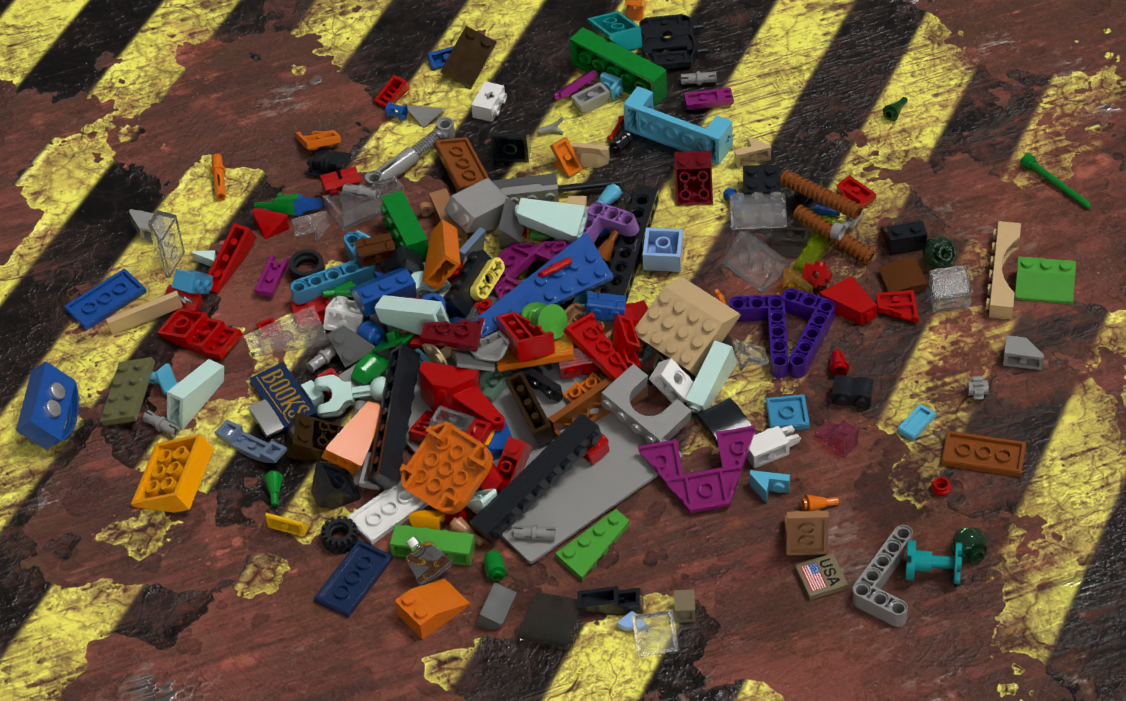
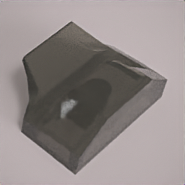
M773 226L770 243L775 247L779 257L798 258L802 250L808 245L810 228Z

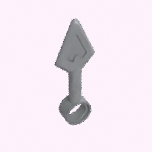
M864 210L855 220L849 217L842 224L835 222L830 231V238L840 241L847 228L850 231L854 229L863 216Z

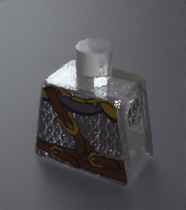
M414 536L406 543L412 550L406 556V560L420 586L433 582L455 564L430 540L422 544L417 536Z

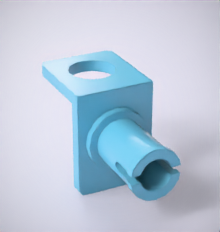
M168 363L156 372H152L149 381L151 384H159L163 395H167V391L179 383L176 381L171 366Z

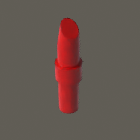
M567 257L559 262H555L537 275L542 278L556 273L560 269L572 264V260L570 257Z

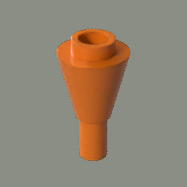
M805 494L803 499H801L803 511H815L826 506L839 505L838 497L825 498Z

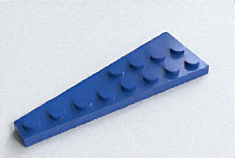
M585 233L473 321H478V318H485L481 335L482 339L497 332L496 316L510 312H516L521 315L522 309L532 302H540L546 305L562 304L613 280V274L589 235ZM567 257L571 258L572 264L560 269V271L542 278L538 277L537 274L551 264Z

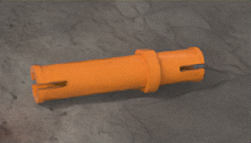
M214 154L212 155L211 173L214 178L216 199L222 201L226 199L225 167L223 166L222 155Z

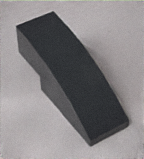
M618 586L578 591V611L601 615H627L631 611L636 614H644L643 595L640 588L619 590Z

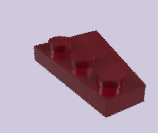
M478 318V321L470 322L464 319L460 320L459 323H449L448 321L424 323L420 343L478 351L485 318Z

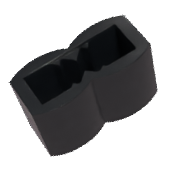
M846 375L834 376L832 389L833 404L838 406L853 405L858 408L871 407L873 379L867 377L853 378Z

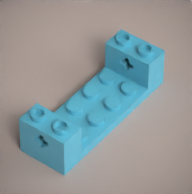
M638 86L623 104L624 129L683 152L711 150V162L718 165L733 147L732 121L716 115L706 129L654 110L653 92Z

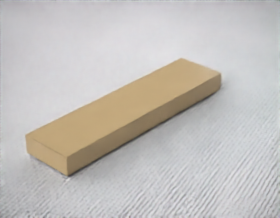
M174 291L106 320L112 334L115 335L182 308L183 305L177 291Z

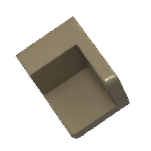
M694 590L674 591L675 623L696 622Z

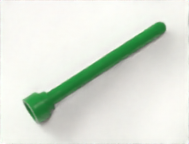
M1026 153L1021 158L1020 165L1024 168L1035 170L1084 208H1091V203L1040 166L1032 154Z

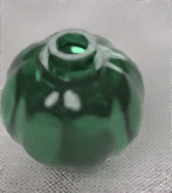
M938 235L927 240L922 255L927 266L937 271H943L955 264L958 250L952 239Z
M974 527L957 530L950 543V551L953 556H955L956 542L962 543V554L958 556L962 557L963 564H971L965 556L974 564L981 562L988 550L986 536L981 530Z

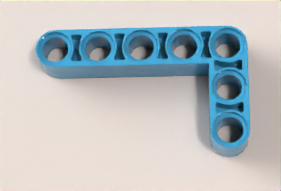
M349 232L344 236V251L350 260L349 262L293 281L290 285L291 300L299 305L316 300L314 298L321 296L323 290L334 289V287L350 280L359 285L374 279L373 272L376 271V264L360 268L355 254L354 241L361 239L360 235L355 232Z

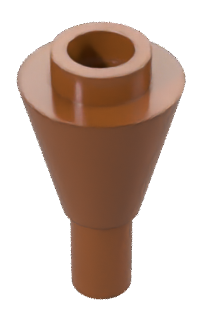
M614 229L609 238L597 249L605 262H610L614 242L619 235V232Z

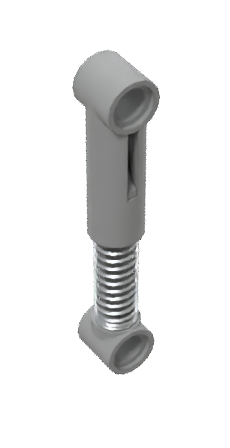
M439 118L434 130L420 139L415 145L405 148L378 170L367 172L365 175L366 187L379 189L380 194H382L386 185L417 163L421 155L423 156V154L434 147V140L455 138L452 118Z

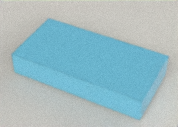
M919 404L897 428V433L914 442L934 420L936 412Z

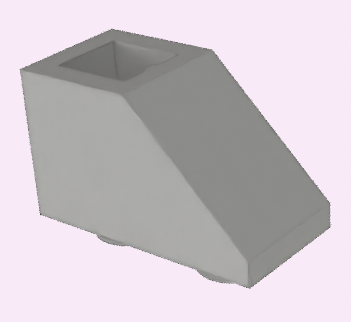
M130 209L129 214L132 225L140 238L144 241L159 243L167 229L164 215Z

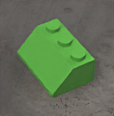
M1018 256L1015 300L1073 304L1076 261Z

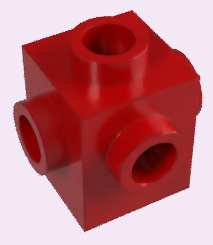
M815 260V263L806 262L801 281L810 283V287L821 289V286H827V283L831 281V267L826 266V263Z

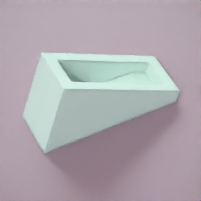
M215 250L192 251L194 261L212 267L216 259Z

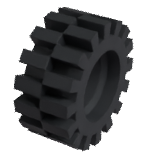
M337 516L335 520L332 517L330 518L331 522L327 520L325 525H322L321 536L323 545L331 553L335 550L336 554H339L340 551L345 554L346 550L350 551L352 546L359 540L356 523H353L351 518L348 520L347 516H344L343 519H341V516ZM337 532L347 533V535L342 538L332 537Z

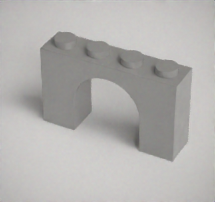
M633 364L601 393V404L606 410L612 411L621 422L629 425L634 433L640 434L645 438L648 444L669 441L690 422L692 411L676 399L667 409L655 416H645L636 412L632 408L630 401L647 386L648 375Z

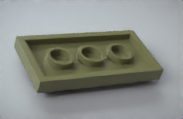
M152 357L119 362L100 419L103 426L137 421L155 365Z

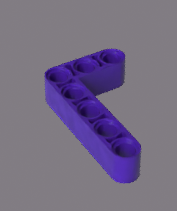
M788 288L782 293L785 301V312L809 319L789 358V374L791 377L798 379L806 375L834 321L835 304L830 299L794 288Z
M780 295L735 296L731 298L729 307L741 314L737 321L768 320L771 374L778 379L786 377L788 375V344L784 298Z

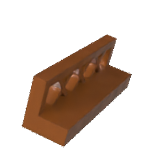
M608 377L548 418L556 437L561 434L560 431L562 429H566L581 413L595 423L611 412L606 410L601 404V393L613 383ZM593 408H601V411L598 413H590V410Z

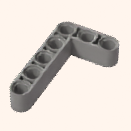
M899 525L894 529L858 578L852 592V603L854 606L896 627L903 626L906 623L908 605L903 600L881 590V588L907 554L908 540H912L913 536L911 527L907 525Z

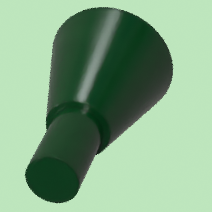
M902 97L899 101L883 108L884 117L887 120L896 121L908 99Z

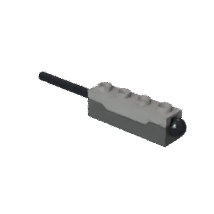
M556 173L492 181L509 199L518 205L521 198L559 202V194L563 192L604 188L612 183L620 186V179L557 185Z

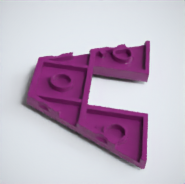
M561 240L559 242L543 241L539 245H534L533 242L523 244L512 243L497 256L502 259L505 265L504 272L494 286L498 299L500 300L522 283L515 279L536 259L547 263L573 242L568 243L567 240Z
M755 425L716 432L722 468L683 474L677 439L637 447L638 452L691 514L730 507L756 428Z

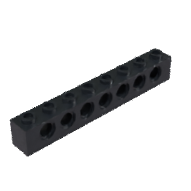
M637 185L635 192L631 193V205L627 206L626 211L634 214L639 225V232L631 237L622 234L618 235L619 243L614 246V258H611L609 262V269L613 274V280L605 283V286H601L600 293L626 296V304L643 253L646 228H651L659 202V188Z

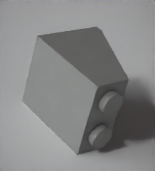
M486 178L452 195L444 211L466 233L476 232L480 227L486 231L496 230L501 220L505 199L508 197L489 178Z

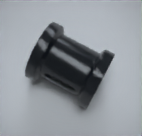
M622 130L619 136L609 140V145L615 153H620L622 148L632 144L633 139L627 131Z

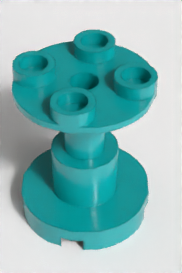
M908 540L906 580L914 581L915 571L931 572V568L954 569L953 583L960 584L961 572H957V570L961 569L962 557L958 556L962 554V543L956 542L955 555L950 557L932 555V551L916 550V540Z

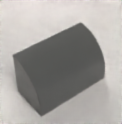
M494 582L476 621V625L487 629L500 628L517 592Z

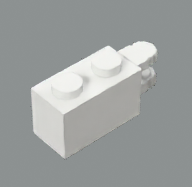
M792 425L781 429L779 426L754 435L747 455V459L754 469L789 455V447L798 444L801 439L798 434H794L795 429Z

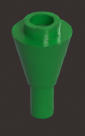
M350 280L334 287V289L323 290L322 296L323 298L333 296L354 298L349 288L356 286V283Z
M269 471L263 478L270 495L271 507H278V495L283 475L278 471Z

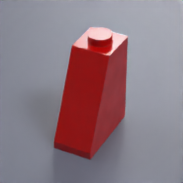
M852 277L820 291V297L834 302L835 313L850 321L863 325L877 318V304Z

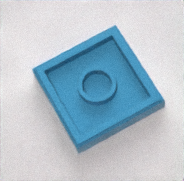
M805 394L766 398L770 428L779 426L781 429L792 425L795 430L810 429Z

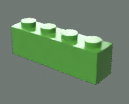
M395 525L390 541L392 556L407 558L408 555L417 551L423 543L428 541L433 543L443 552L442 554L454 562L452 564L471 566L476 547L474 534L435 530L427 527ZM412 537L418 542L413 548L407 543Z

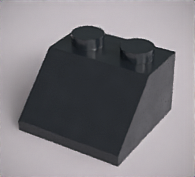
M491 133L493 161L529 162L531 151L530 134Z
M921 220L881 226L890 255L925 250L927 248V231Z

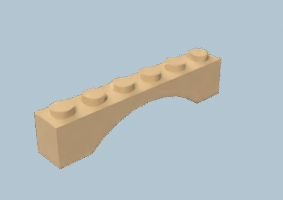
M998 221V229L994 228L993 240L997 241L992 243V253L995 256H991L990 267H994V270L989 272V281H992V284H988L987 295H990L991 298H987L986 309L990 310L989 318L1012 320L1015 293L1005 281L1002 268L1008 258L1019 249L1021 223Z

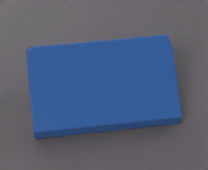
M454 46L427 53V59L432 70L444 66Z

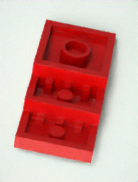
M183 308L177 309L157 332L158 336L180 347L219 360L226 356L243 335L240 329L226 327L223 321L210 319L205 312Z

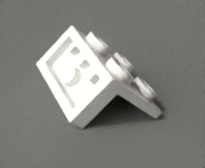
M344 296L334 297L326 307L323 329L334 331L344 325L357 334L358 326L363 323L364 314L356 301L347 300L348 298Z

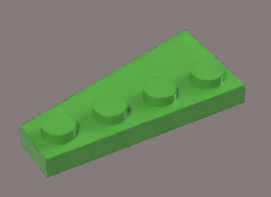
M615 509L556 552V559L583 582L587 573L595 568L597 561L602 555L605 556L609 551L612 543H615L630 526V521Z

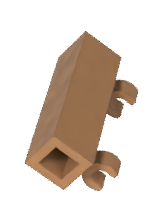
M447 189L429 193L430 202L419 204L422 217H427L434 212L438 223L443 219L456 227L459 248H461L468 240L467 233L444 211L451 198Z

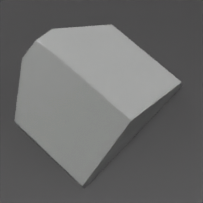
M499 330L480 339L478 351H467L478 360L499 361L504 356L510 341Z

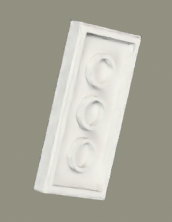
M401 479L397 485L383 491L347 517L348 520L351 518L353 523H356L357 531L371 545L393 531L395 525H401L407 521L409 514L421 511L428 506V504L407 491L401 485Z

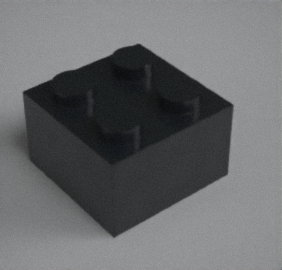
M743 166L744 207H780V166Z

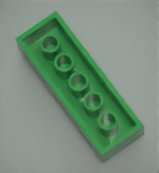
M583 27L570 38L571 65L585 72L595 69L598 74L596 78L600 79V75L603 72L621 78L623 91L629 95L632 94L637 86L652 91L654 107L667 96V73L663 67Z

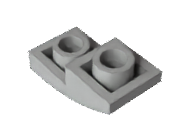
M266 399L248 407L256 425L259 424L266 438L284 430L281 421Z

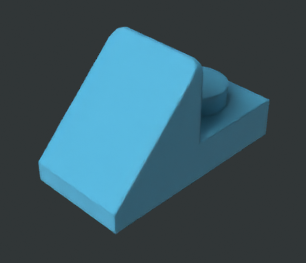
M750 470V486L767 503L769 491L789 493L790 475Z

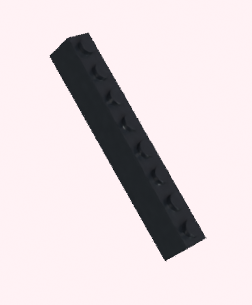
M404 344L399 345L390 352L367 481L385 490L397 485L401 478L399 470L403 463L406 435L409 430V418L412 414L411 406L415 397L416 377L420 367V353Z
M581 413L470 521L474 531L490 544L499 539L503 532L509 526L515 524L517 518L524 512H527L531 505L541 498L551 485L556 484L559 478L569 471L573 464L579 458H582L591 446L599 442L602 437L599 425Z

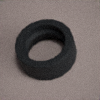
M309 249L296 252L289 260V270L292 279L295 281L325 270L321 254ZM303 263L317 264L311 271L303 272L296 269Z

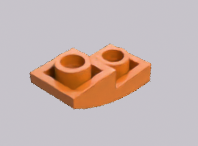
M593 372L581 384L576 382L563 396L572 402L603 380Z

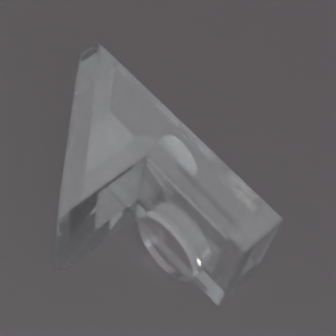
M327 210L291 219L295 237L313 232L316 242L330 226Z
M737 339L732 340L735 358L740 371L749 362L764 367L769 362L764 347Z

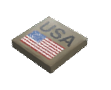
M833 553L795 564V570L809 600L848 589V583Z

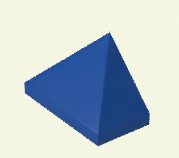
M506 420L504 429L495 431L487 447L491 451L493 460L501 457L508 436L512 437Z

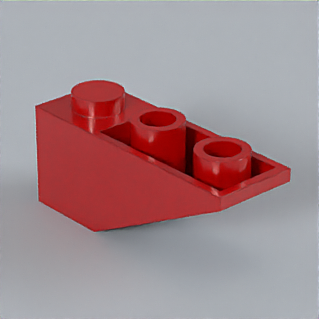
M508 436L497 465V470L505 480V483L498 490L497 495L526 466L533 448L527 442Z

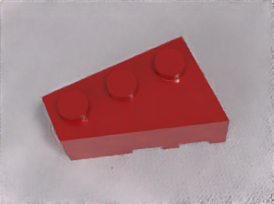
M516 312L496 316L497 331L500 330L509 339L508 349L519 363L555 353L553 332H545L542 330V326L530 324L529 319Z

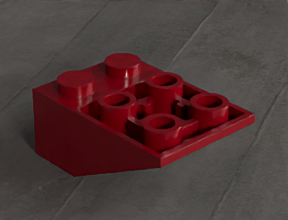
M711 150L674 152L676 204H713Z

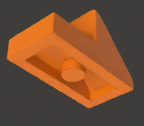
M625 0L624 5H627L626 17L630 20L641 21L644 17L647 1Z
M567 137L550 145L557 159L553 164L564 175L570 177L583 169Z

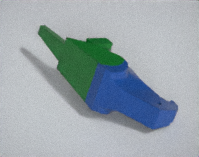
M278 192L277 198L273 199V202H254V207L270 209L277 213L301 216L308 210L322 208L323 198H310L297 193L283 195V193Z

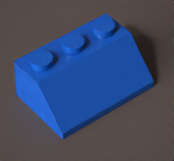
M398 268L349 288L365 317L376 313L375 306L383 295L405 298L417 296L416 283L408 269Z

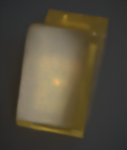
M787 266L784 267L783 291L788 288H794L813 294L812 285Z

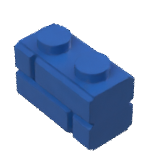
M588 292L585 316L593 312L596 316L595 320L614 322L617 314L623 316L625 314L626 296Z

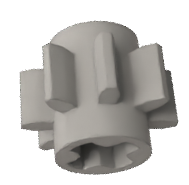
M972 376V381H967L968 396L973 395L974 400L984 399V395L989 394L988 380H983V376Z

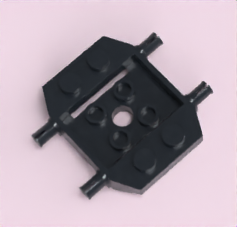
M677 14L646 17L639 22L642 50L641 53L635 54L664 69L691 67L696 55L708 53V46L697 47L693 35L694 30L704 29V23H693L690 16ZM670 49L676 50V51L663 52L664 50H670Z

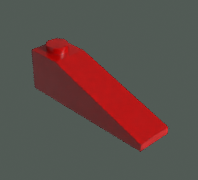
M236 223L233 224L208 275L213 276L211 292L218 294L248 255L257 238L250 228Z

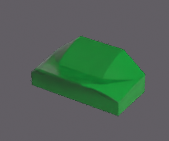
M376 352L366 353L355 365L351 374V381L360 386L370 385L375 378L379 377L388 368L389 360Z

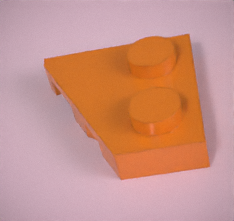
M335 130L312 131L310 136H303L301 132H295L296 139L307 150H317L322 146L332 147L336 143H341V136Z

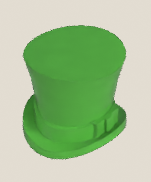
M532 302L522 309L521 316L529 319L530 324L534 326L537 324L542 326L543 331L553 332L554 339L564 335L563 331L568 326V319L564 309L559 305Z

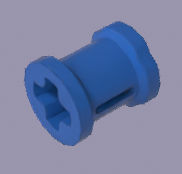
M390 101L386 106V117L392 116L404 121L408 114V106H399Z

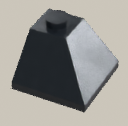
M319 461L316 463L311 492L315 503L319 507L333 510L360 500L359 491L347 469Z

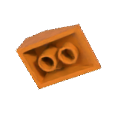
M445 578L412 588L394 600L397 615L422 640L471 606L470 602Z

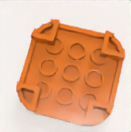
M444 421V423H439L433 427L430 425L425 430L428 433L408 464L404 465L402 463L399 471H401V485L407 491L440 513L454 515L466 507L492 467L493 457L491 451L480 441L461 431L451 423Z

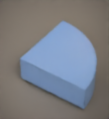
M631 611L617 622V627L625 631L627 629H637L639 631L647 627V622Z

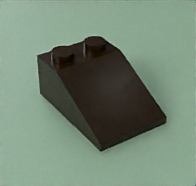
M466 26L440 73L471 89L492 55L497 42Z

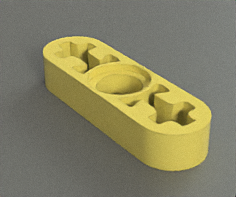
M496 257L486 262L470 288V295L475 301L486 299L505 269L502 259ZM485 275L490 279L489 284L485 280Z

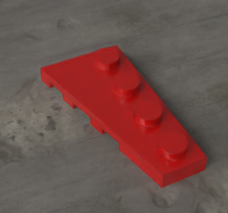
M593 312L566 326L563 332L612 382L628 369L619 352H615L612 347V341L607 339L603 333L604 329L601 324L596 322V316Z

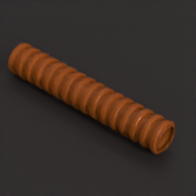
M785 170L780 176L781 185H785V187L799 192V194H803L828 208L851 217L853 220L857 219L862 212L861 204L852 202V200L838 195L836 192L828 190L813 181H809V179H805L803 176L795 174L790 170Z
M801 204L794 210L793 219H797L799 223L802 222L804 226L806 225L807 228L816 231L818 235L820 234L821 237L830 240L832 244L835 243V246L844 249L846 253L849 252V255H853L854 258L863 261L865 265L873 259L875 251L873 249L870 250L868 246L865 247L863 243L860 244V241H856L854 237L851 238V235H846V232L840 241L830 238L832 223H828L825 219L823 220L821 216L818 217V214H814L811 210L809 211L807 207L804 208Z

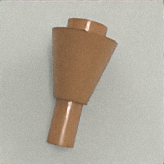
M461 516L451 521L449 525L451 532L474 534L475 543L479 546L483 544L484 539L474 533L473 529Z

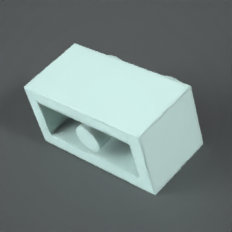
M312 380L301 384V388L315 407L324 403L323 392L317 390Z

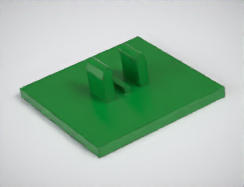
M398 328L392 329L391 332L386 333L387 339L371 351L374 353L399 346L416 334L412 332L400 334Z

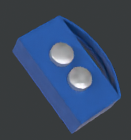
M44 362L31 370L16 431L46 450L66 439L72 433L78 418L79 396L76 381L48 362Z

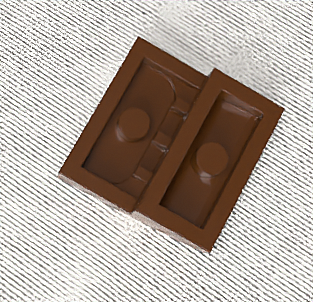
M916 257L896 260L878 267L889 292L914 290V293L929 286Z

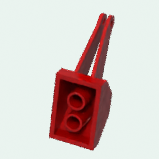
M422 361L419 368L421 398L434 413L448 416L463 413L473 419L476 418L492 423L493 430L495 431L504 429V416L480 390L479 370Z

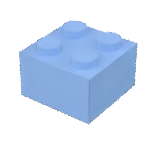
M646 228L643 247V270L681 272L684 245L683 229Z

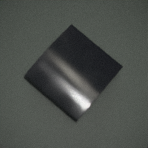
M731 398L697 414L706 432H710L717 446L716 432L752 426L745 414Z

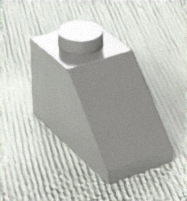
M1007 335L1003 366L1042 370L1044 354L1027 338Z

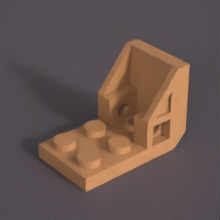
M821 510L787 512V516H784L786 555L828 554L829 512Z

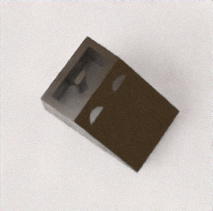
M296 412L288 425L285 457L303 462L327 461L321 458L328 444L344 426Z

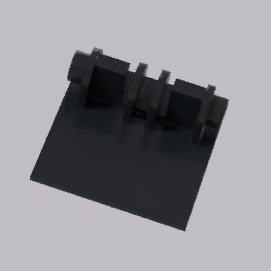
M317 149L314 157L307 161L309 169L306 174L320 177V175L336 171L338 178L341 179L339 170L346 169L351 153Z

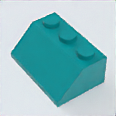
M616 11L587 19L589 24L621 47L629 51L642 47L641 27L621 12Z

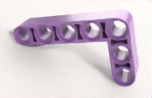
M601 202L592 204L587 210L588 217L583 234L587 233L593 243L603 229L610 231L614 229L619 234L629 237L639 232V225L634 214Z

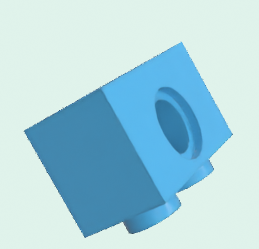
M176 269L172 287L188 293L209 294L213 285V276L196 270Z

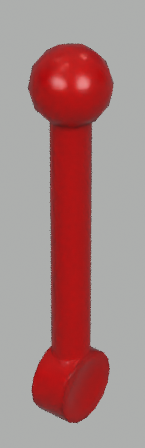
M624 116L618 117V123L611 135L607 136L608 141L614 138L619 126L624 122Z

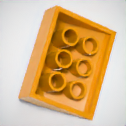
M201 434L156 443L132 499V507L172 513L190 510L214 450L211 444Z

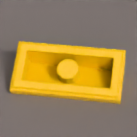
M269 513L265 514L268 528L302 537L305 536L309 528V524Z

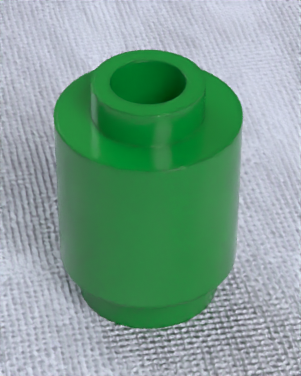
M495 550L487 552L483 559L486 576L491 581H500L507 574L503 556Z

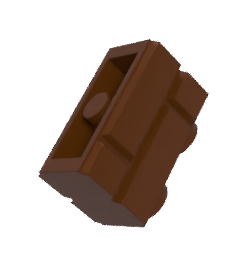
M390 233L378 234L374 237L361 238L354 241L355 254L360 268L382 263L396 250Z

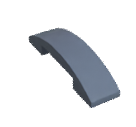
M226 420L215 431V435L230 447L261 462L276 463L287 451V447L272 440L267 443L244 432L242 426Z

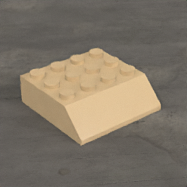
M680 277L663 287L635 327V330L641 342L667 359L672 358L678 366L697 377L714 340L722 343L741 314L685 278Z

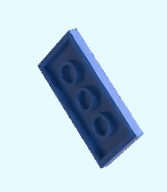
M124 268L65 305L64 309L87 331L141 297L147 291Z

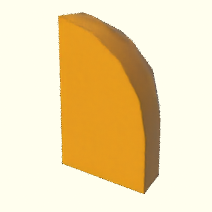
M421 510L408 515L412 527H427L440 530V522L445 521V514L435 510Z

